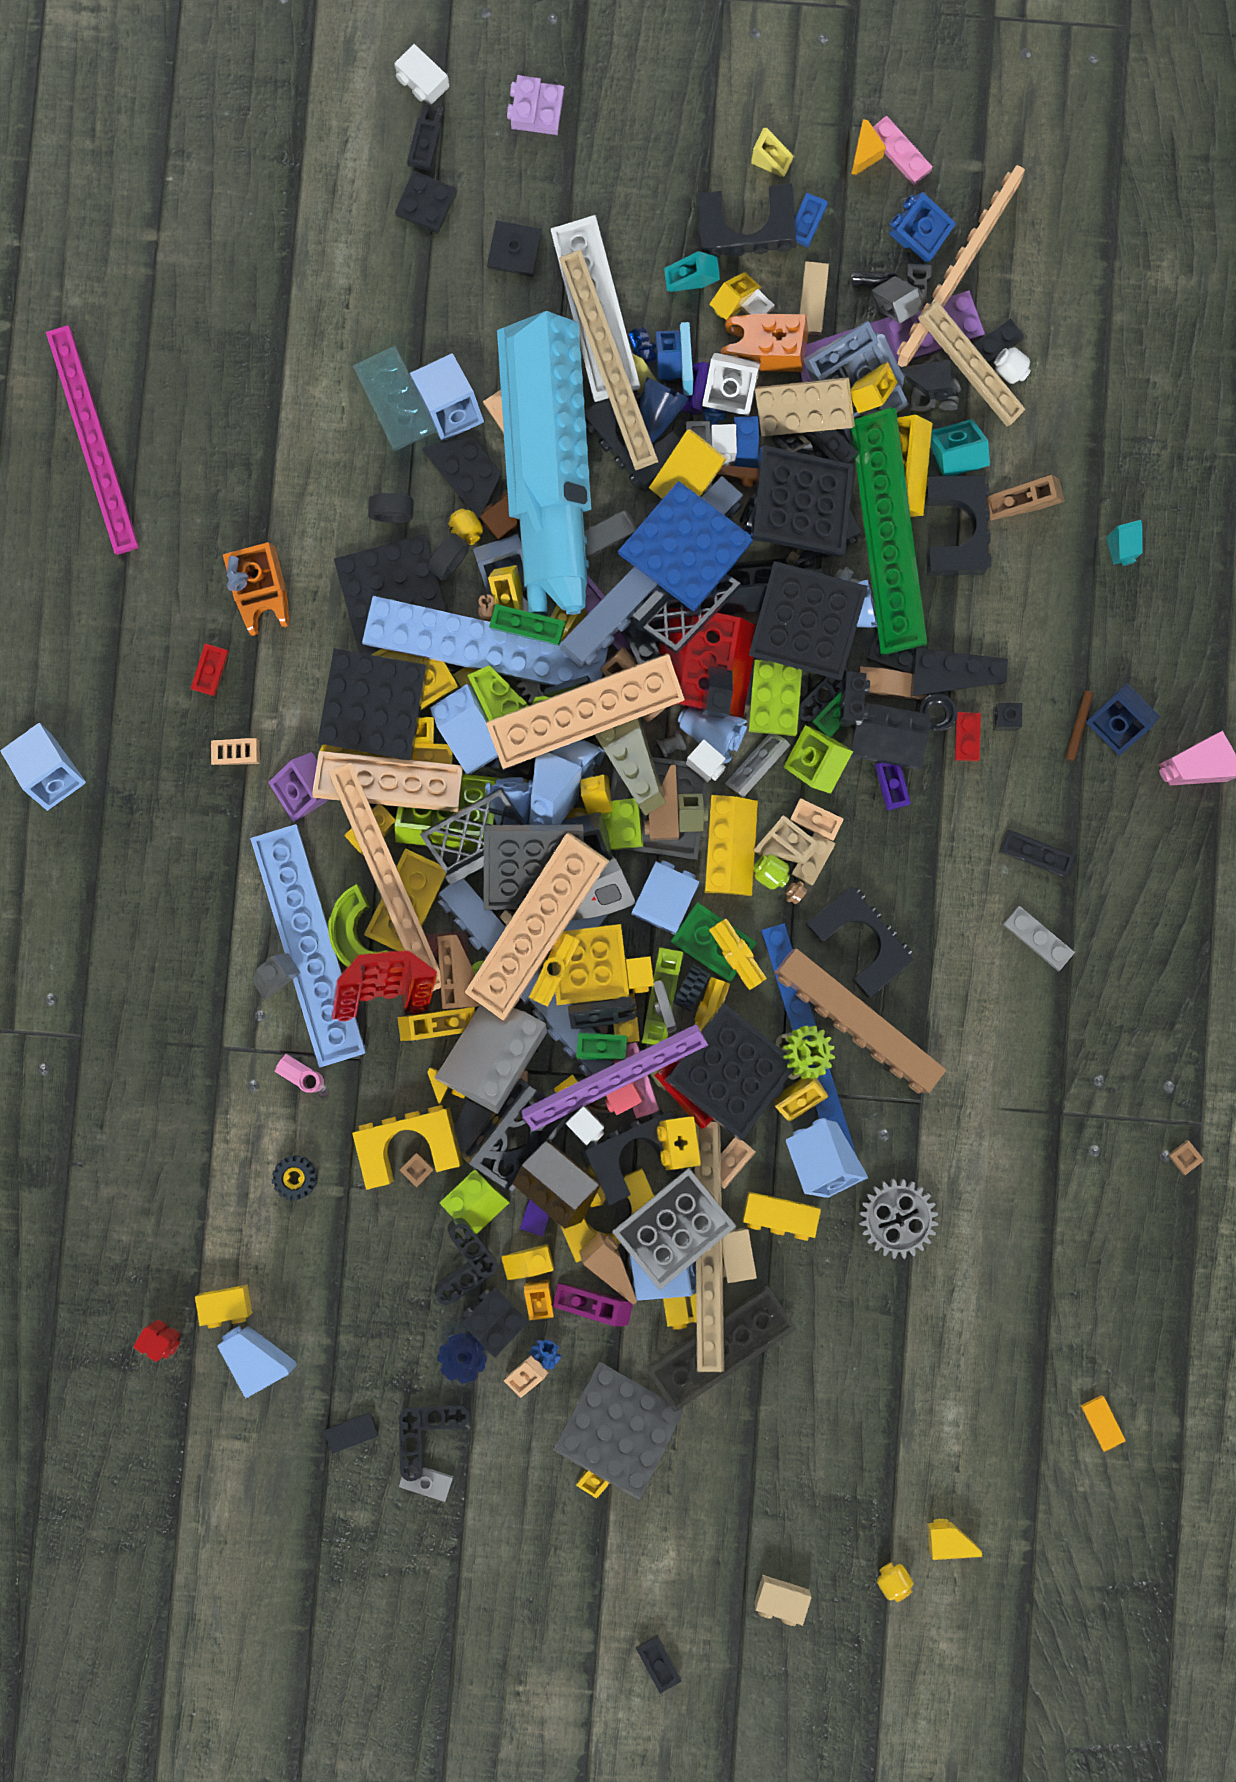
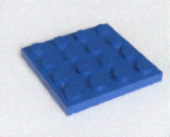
M678 481L619 549L618 554L692 611H695L752 544L754 539H751L750 534Z

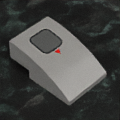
M616 859L608 862L571 920L598 917L636 904Z

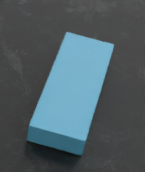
M689 322L680 324L684 396L693 395Z

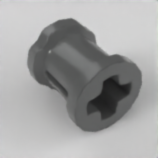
M678 730L674 731V735L663 740H656L664 759H667L668 755L676 751L687 749Z

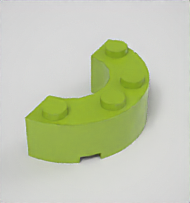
M357 884L345 891L336 901L328 923L331 946L340 961L347 967L360 954L390 952L388 950L381 952L370 951L358 939L356 931L358 920L370 906L361 886Z

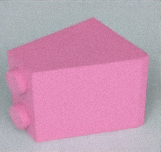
M1221 731L1159 764L1161 768L1159 772L1163 780L1170 785L1227 782L1236 778V754L1224 732Z

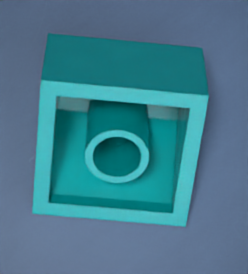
M973 419L932 430L930 445L936 465L943 476H958L961 473L977 471L982 467L990 465L988 439Z

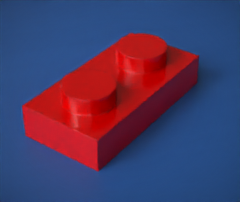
M204 644L190 689L215 697L229 651Z
M958 712L955 721L954 761H979L981 713Z

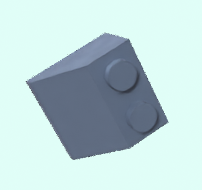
M518 534L473 548L488 595H492L488 580L492 571L515 565L518 568L522 591L527 590V587L524 586L522 545Z

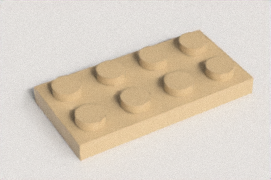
M849 378L762 386L755 389L761 436L845 429L855 426Z

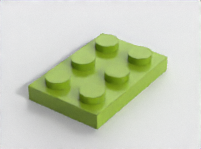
M754 661L748 732L797 735L801 669L771 661Z

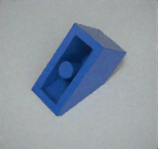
M679 331L656 332L658 379L673 381L676 378H682V351Z
M758 416L734 417L733 424H736L737 445L734 466L758 469Z

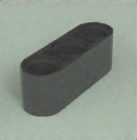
M629 510L622 511L584 531L588 544L585 545L586 558L590 556L595 557L604 552L605 548L624 542L626 537L632 535L638 529Z

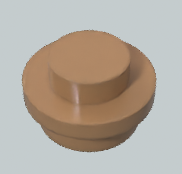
M801 881L793 882L788 886L785 891L787 895L786 901L797 904L804 897L807 889L803 887L804 884Z

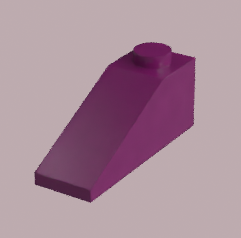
M562 1283L557 1284L553 1302L554 1308L612 1326H628L633 1306L631 1302L621 1297Z

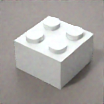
M714 353L710 363L702 406L749 416L761 362Z

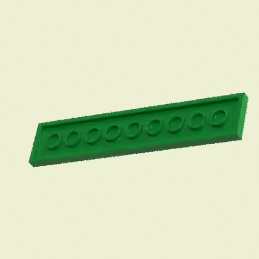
M892 407L855 419V426L851 428L853 445L860 451L855 460L881 654H890L927 644L896 409Z

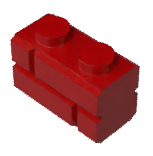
M158 1319L143 1329L134 1344V1349L142 1354L147 1353V1357L155 1362L163 1357L168 1359L171 1354L173 1355L181 1343L178 1341L180 1332L172 1327L168 1328L167 1324Z

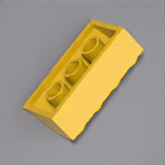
M917 415L899 417L897 420L910 517L923 516L932 422Z
M711 795L704 893L752 896L758 801L734 796Z

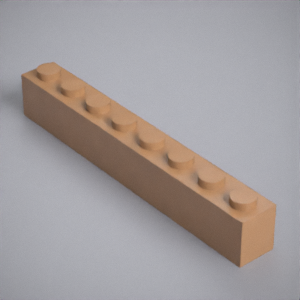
M797 948L791 950L774 973L779 976L777 980L788 988L791 986L797 991L796 995L806 1003L810 1001L815 1005V1011L824 1018L830 1017L835 1022L833 1025L843 1033L847 1031L853 1036L852 1041L861 1048L867 1047L872 1051L871 1056L875 1060L888 1064L891 1067L889 1069L890 1072L900 1079L904 1077L910 1082L908 1086L919 1094L921 1092L930 1093L946 1072V1069Z

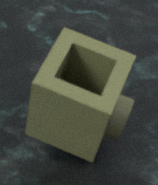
M678 794L679 832L703 831L704 821H708V807L703 805V795Z

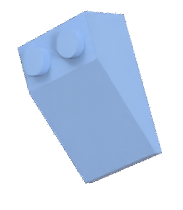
M466 684L430 708L438 730L466 774H472L498 757L485 723L489 720L471 685Z

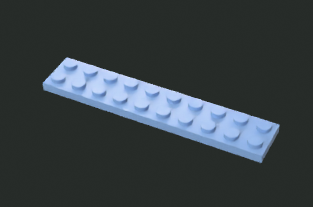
M376 596L372 598L362 641L364 645L477 670L490 665L500 675L550 686L562 684L587 675L592 682L601 679L603 672L600 668L605 663L608 648L602 647L597 652L599 654L597 659L591 665L586 664L581 669L560 650L561 643L560 646L492 630L489 628L490 622Z
M291 825L250 838L285 954L289 953L301 972L293 979L319 1068L367 1053L356 1017L344 1022L338 1021V1019L332 1020L331 1018L336 980L342 975V970L338 957L330 943L328 923L298 825Z

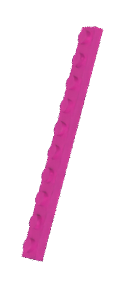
M67 325L46 332L114 553L119 555L138 549L137 538L72 330Z

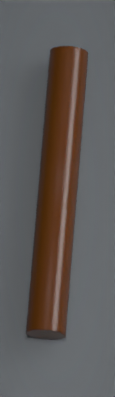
M1084 691L1066 753V760L1075 761L1094 694L1091 691Z

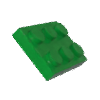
M697 902L671 940V943L728 982H731L737 971L733 970L722 954V949L709 931L712 927L723 921V919ZM733 927L738 937L743 939L752 951L757 942Z

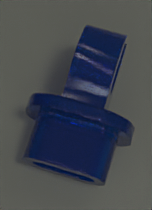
M641 327L630 331L629 336L634 346L633 354L638 355L645 363L657 359L654 351L656 344L650 343L646 329Z

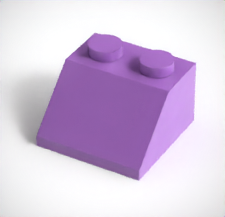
M312 752L291 760L268 782L293 822L329 800L313 798L312 792L317 759Z

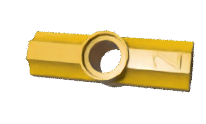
M724 919L709 930L722 949L723 956L732 969L737 971L749 990L767 979L753 959V953L744 940L738 937L727 919Z
M564 932L561 934L544 963L529 998L547 1007L549 1006L580 940ZM552 962H557L561 965V972L557 976H551L548 973V966Z
M710 978L703 1001H700L694 1018V1025L697 1024L700 1031L721 1003H724L730 986L729 983Z

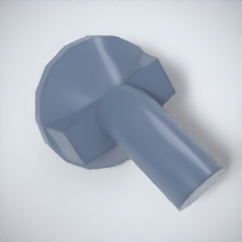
M229 556L226 576L228 577L227 589L230 591L242 590L247 585L248 580L246 573L237 572L239 558L235 556Z

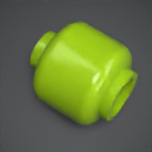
M774 854L761 856L753 868L756 880L771 890L779 886L784 887L790 878V875H788V864Z

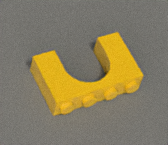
M442 1105L428 1108L429 1113L420 1115L419 1111L405 1114L406 1119L396 1121V1117L381 1120L382 1125L373 1127V1123L358 1126L359 1131L352 1134L366 1190L394 1182L388 1158V1146L393 1136L401 1130H413L425 1137L431 1148L436 1172L463 1165L450 1108L443 1109Z
M643 1168L623 1176L631 1193L628 1196L632 1207L631 1215L654 1197ZM585 1217L582 1223L567 1229L561 1226L576 1263L582 1261L579 1251L598 1233L587 1223ZM602 1233L606 1237L611 1236L618 1244L621 1243L614 1233Z

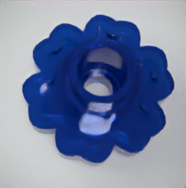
M464 1333L449 1336L447 1344L439 1347L437 1361L442 1364L440 1368L441 1374L447 1380L453 1381L457 1379L461 1384L474 1381L477 1377L476 1372H482L485 1369L487 1356L481 1353L484 1347L473 1336L467 1338ZM459 1354L465 1355L466 1360L464 1363L458 1362L457 1356Z

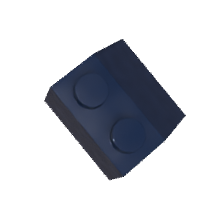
M1126 683L1086 723L1120 756L1149 731L1161 716Z

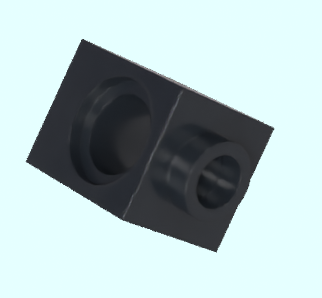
M997 703L993 707V731H1017L1022 727V703Z

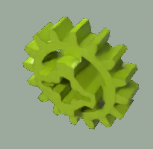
M803 1026L800 1029L793 1030V1035L786 1038L789 1045L783 1046V1049L788 1051V1054L783 1057L790 1060L787 1067H794L793 1074H801L802 1079L809 1077L813 1079L818 1078V1075H825V1069L832 1067L828 1061L835 1059V1056L830 1054V1050L835 1048L828 1045L831 1038H824L825 1031H817V1026L809 1028L808 1026ZM805 1036L810 1037L809 1040H802ZM809 1065H816L814 1068H808Z

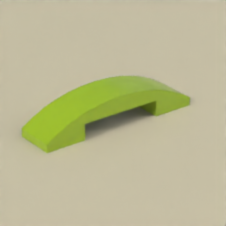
M659 948L653 982L663 981L672 1011L683 952ZM654 986L651 989L642 1043L652 1045L668 1037L663 1015L658 1016L654 1002L658 1001Z

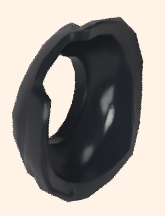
M939 693L931 694L924 698L919 706V713L928 714L929 708L933 705L942 706L946 712V717L942 722L935 725L930 723V729L933 731H944L951 728L958 715V710L952 699Z

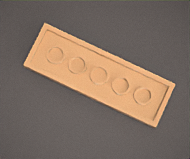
M319 751L312 792L313 798L340 800L328 771L351 762L368 803L458 812L463 773L461 765Z

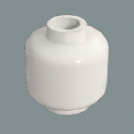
M1005 348L995 359L996 373L1008 383L1013 384L1019 380L1022 382L1030 373V359L1017 348Z

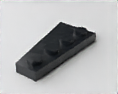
M916 648L913 654L910 697L1003 684L1007 681L1008 659Z

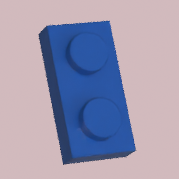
M806 193L795 217L796 243L809 248L828 206V201Z

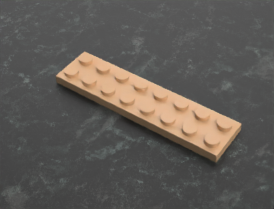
M665 654L485 723L501 766L505 769L684 701V697L669 654Z
M567 833L465 993L500 1019L505 1020L609 860L574 835Z

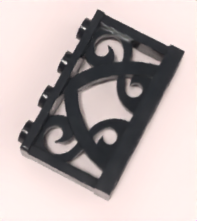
M522 1078L516 1083L498 1114L494 1112L461 1154L468 1164L484 1173L509 1192L516 1188L512 1184L521 1166L546 1141L552 1142V1139L559 1130L565 1127L570 1117L567 1114L534 1131L528 1125L527 1143L516 1148L506 1149L507 1136L505 1131L509 1126L518 1127L527 1123L523 1118L521 1110L531 1106L530 1098L534 1096L540 1101L547 1098ZM520 1113V1116H519V1117H520L521 1119H519V1120H514V1119L516 1118V1116ZM499 1138L501 1139L500 1148H499V1144L495 1145V1143L499 1140ZM484 1158L494 1159L491 1169L481 1163ZM500 1160H503L502 1165L505 1170L507 1165L512 1164L505 1175H501L498 1172Z

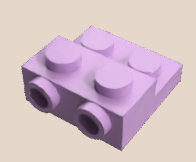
M517 75V82H512L510 96L514 97L513 105H508L507 119H511L512 129L558 135L564 86L541 83V78Z

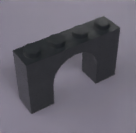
M792 183L769 186L770 215L768 221L759 231L752 234L736 233L726 225L724 221L722 191L698 193L702 253L713 255L717 258H720L721 255L739 257L751 252L765 254L770 250L787 252L792 248H796Z
M633 390L634 397L639 406L641 394L637 390ZM606 398L598 401L585 412L586 431L590 435L595 434L597 436L600 447L606 453L609 451L615 457L613 459L614 463L620 470L625 469L630 475L628 478L636 488L640 486L643 491L647 490L680 442V439L672 431L653 447L658 462L635 471L628 449L619 442L616 436L618 421L610 399Z
M929 476L927 478L925 506L958 507L966 512L971 519L973 527L971 539L963 545L930 547L926 552L927 576L984 575L988 568L991 567V553H987V544H990L991 533L990 530H987L986 523L990 519V508L986 507V498L989 497V483H985V476Z
M851 886L805 925L820 942L826 940L837 929L848 922H860L873 930L878 941L876 957L867 967L852 978L865 996L871 997L914 961L911 957L913 952L905 943H899L895 938L897 933L889 924L886 926L880 920L882 916L874 906L869 907L864 901L866 897L862 891Z
M662 1109L649 1114V1120L641 1122V1119L627 1125L628 1130L620 1132L617 1129L606 1135L607 1140L600 1143L599 1141L596 1143L594 1141L589 1142L587 1145L585 1144L586 1149L579 1152L588 1173L601 1183L597 1193L603 1206H609L631 1195L619 1168L621 1150L629 1141L640 1139L648 1142L655 1149L661 1161L663 1146L662 1141L658 1139L657 1128L660 1126V1121L674 1119L671 1111L663 1113ZM675 1141L674 1145L679 1147L681 1142ZM663 1166L666 1175H672L686 1169L666 1170V1167Z

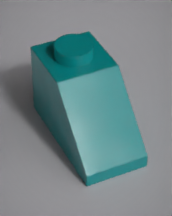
M699 251L664 268L666 287L669 292L704 288L720 280L717 257Z
M1141 520L1119 525L1106 537L1113 565L1122 563V566L1135 563L1136 558L1142 554Z

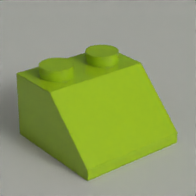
M805 725L784 768L812 788L831 794L853 751L840 742Z
M478 1169L472 1171L440 1202L454 1219H465L476 1233L481 1231L510 1203Z

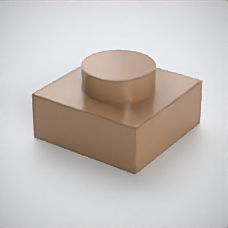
M1187 1140L1168 1154L1169 1158L1183 1175H1186L1204 1161L1190 1141Z
M418 1152L400 1169L416 1187L434 1170Z

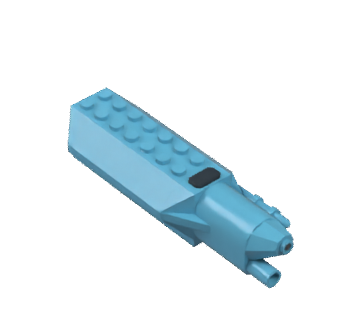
M548 311L497 330L509 517L520 519L524 586L527 587L528 612L538 615L548 613L547 592L561 609L566 610V614H579L581 609L585 608L586 586L588 583L587 569H589V561L586 560L585 545L588 544L587 537L584 535L583 512L591 510L579 339L580 330L578 322Z

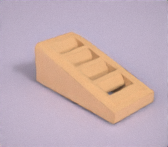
M257 738L211 741V764H260V740ZM218 746H223V759H218ZM228 746H232V758H228ZM237 746H241V758H237ZM246 746H250V757H246Z

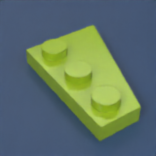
M490 665L468 675L489 721L528 706Z

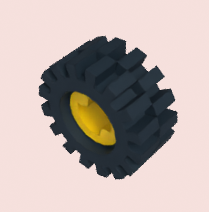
M692 965L673 1003L690 1012L710 973Z
M299 1155L281 1160L272 1172L273 1179L271 1181L272 1184L274 1183L275 1192L278 1191L280 1193L279 1196L285 1197L286 1200L294 1201L309 1195L315 1189L316 1181L318 1180V1176H316L317 1169L313 1167L312 1161L309 1162L308 1158L300 1157ZM292 1171L300 1174L298 1178L300 1183L297 1185L289 1182Z

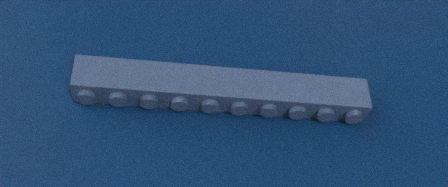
M721 476L701 498L728 517L730 514L734 516L742 507L740 502L743 494ZM634 566L561 642L560 650L581 669L586 664L591 665L599 655L597 652L602 647L606 649L614 641L615 637L613 635L618 630L622 632L631 622L629 619L660 586Z
M462 878L439 893L438 899L440 901L438 905L445 913L450 912L453 915L455 925L462 932L465 930L471 936L469 941L477 950L480 948L486 954L484 957L486 960L506 927L491 910H484L482 899ZM539 968L519 1000L523 1004L528 1003L533 1009V1016L546 1023L549 1027L547 1031L555 1041L560 1040L565 1046L563 1048L564 1052L570 1059L573 1060L575 1058L580 1063L579 1069L587 1078L608 1068L615 1061L577 1059L578 1033H597L592 1027L571 1029L568 1006H572V1004L557 1005L555 993L548 1007L529 998L542 971Z

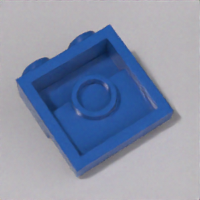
M922 192L915 196L911 195L903 203L905 208L901 215L897 214L890 222L892 229L889 231V234L904 248L910 247L925 262H929L956 223Z

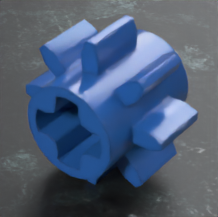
M550 1339L538 1340L529 1353L544 1369L549 1368L550 1370H553L555 1364L561 1358V1355L557 1353L559 1346H556Z

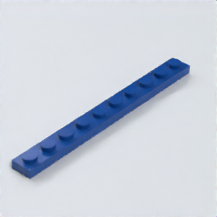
M785 923L761 930L773 972H775L789 952L793 950ZM774 973L791 1030L800 1029L803 1026H808V1028L816 1026L809 1001L808 1003L802 1001L796 995L797 991L791 986L788 988L777 980L779 976ZM807 1036L802 1038V1040L810 1039V1037ZM809 1065L808 1068H814L816 1065ZM825 1069L826 1074L818 1075L817 1079L828 1094V1098L815 1105L819 1119L826 1118V1120L837 1122L855 1153L830 1069Z

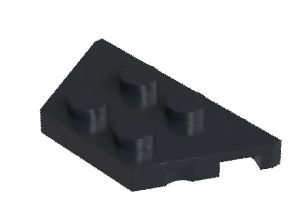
M473 437L424 447L422 451L480 521V516L483 515L482 511L490 502L495 487L498 486L502 477L500 470Z

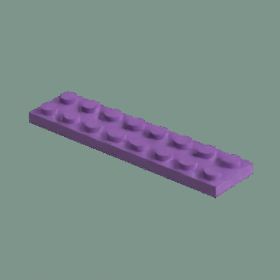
M970 291L951 296L944 306V310L970 341L982 338L985 333ZM922 311L902 323H898L890 317L870 323L874 332L885 335L897 364L900 356L897 354V351L903 341L908 342L911 337L909 332L915 322H920L918 317ZM854 329L807 344L805 358ZM930 332L926 335L911 361L943 351V348ZM804 362L803 372H798L801 382H810L811 379Z

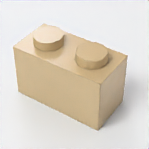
M748 1228L733 1229L722 1238L723 1277H726L727 1283L755 1279L757 1277Z
M762 1575L754 1606L758 1614L765 1618L771 1619L774 1616L781 1618L782 1622L787 1625H803L812 1596L809 1589Z

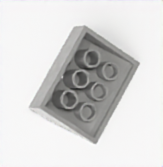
M480 1004L435 1076V1079L498 1114L547 1033L546 1023L515 1008L512 1009L505 1020H502Z
M687 1168L616 1227L613 1233L657 1288L661 1290L732 1231L736 1225L693 1172Z

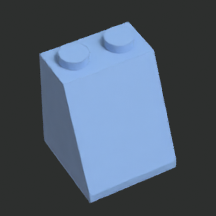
M453 353L410 373L415 388L442 442L484 423L474 392Z
M40 723L0 750L22 789L47 811L86 783L53 735Z
M549 752L536 756L531 794L530 825L561 824L579 801L581 766Z
M662 860L661 863L655 862L632 911V916L675 935L699 881L695 880L696 875L685 870L683 873L673 870L675 867L673 864Z
M826 1118L818 1119L812 1123L813 1126L807 1129H799L793 1133L792 1137L786 1139L805 1194L828 1198L868 1178L837 1122L826 1120Z
M630 1254L629 1266L632 1269L634 1279L632 1288L637 1300L685 1297L696 1293V1261L659 1290Z
M238 1326L222 1336L223 1341L217 1345L245 1398L288 1375L297 1366L295 1360L250 1326L243 1329Z

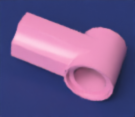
M285 1054L276 1066V1073L300 1087L304 1092H318L323 1088L324 1078L319 1072L313 1071L288 1054ZM310 1075L316 1078V1085L313 1088H309L306 1084V1079Z

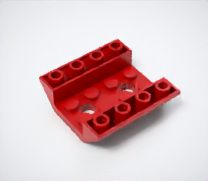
M667 608V613L681 612V608ZM684 608V611L691 610L690 608ZM716 613L678 654L660 642L659 652L661 656L669 654L684 697V701L676 704L702 708L704 690L699 687L698 682L700 678L707 677L708 667L732 670L733 695L729 715L744 718L753 657L749 656L756 625L740 617ZM699 616L685 617V626L695 625L699 621ZM682 618L668 619V628L682 627ZM665 620L663 621L662 629H665ZM708 631L717 633V643H710L707 640L706 634ZM682 633L669 634V640L675 645L683 638Z
M409 950L360 954L336 980L331 1018L332 1020L338 1019L341 1022L355 1018L359 999L361 1001H369L374 999V997L383 996L386 999H392L398 995H402L404 1013L421 1014L429 1008L437 979V971Z

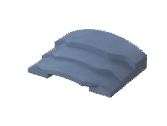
M869 321L864 322L848 334H844L829 345L821 347L804 358L811 381L849 378L850 389L857 380L883 363H889L898 382L882 406L858 413L855 406L852 405L854 420L890 407L895 408L897 413L909 405L902 391L904 375L897 365L886 337L883 334L874 332ZM851 428L838 429L850 442H853Z

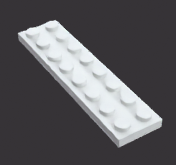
M593 215L551 228L558 261L560 257L581 249L632 391L640 389L637 371L596 216ZM559 261L573 319L579 324L580 347L595 402L609 398Z

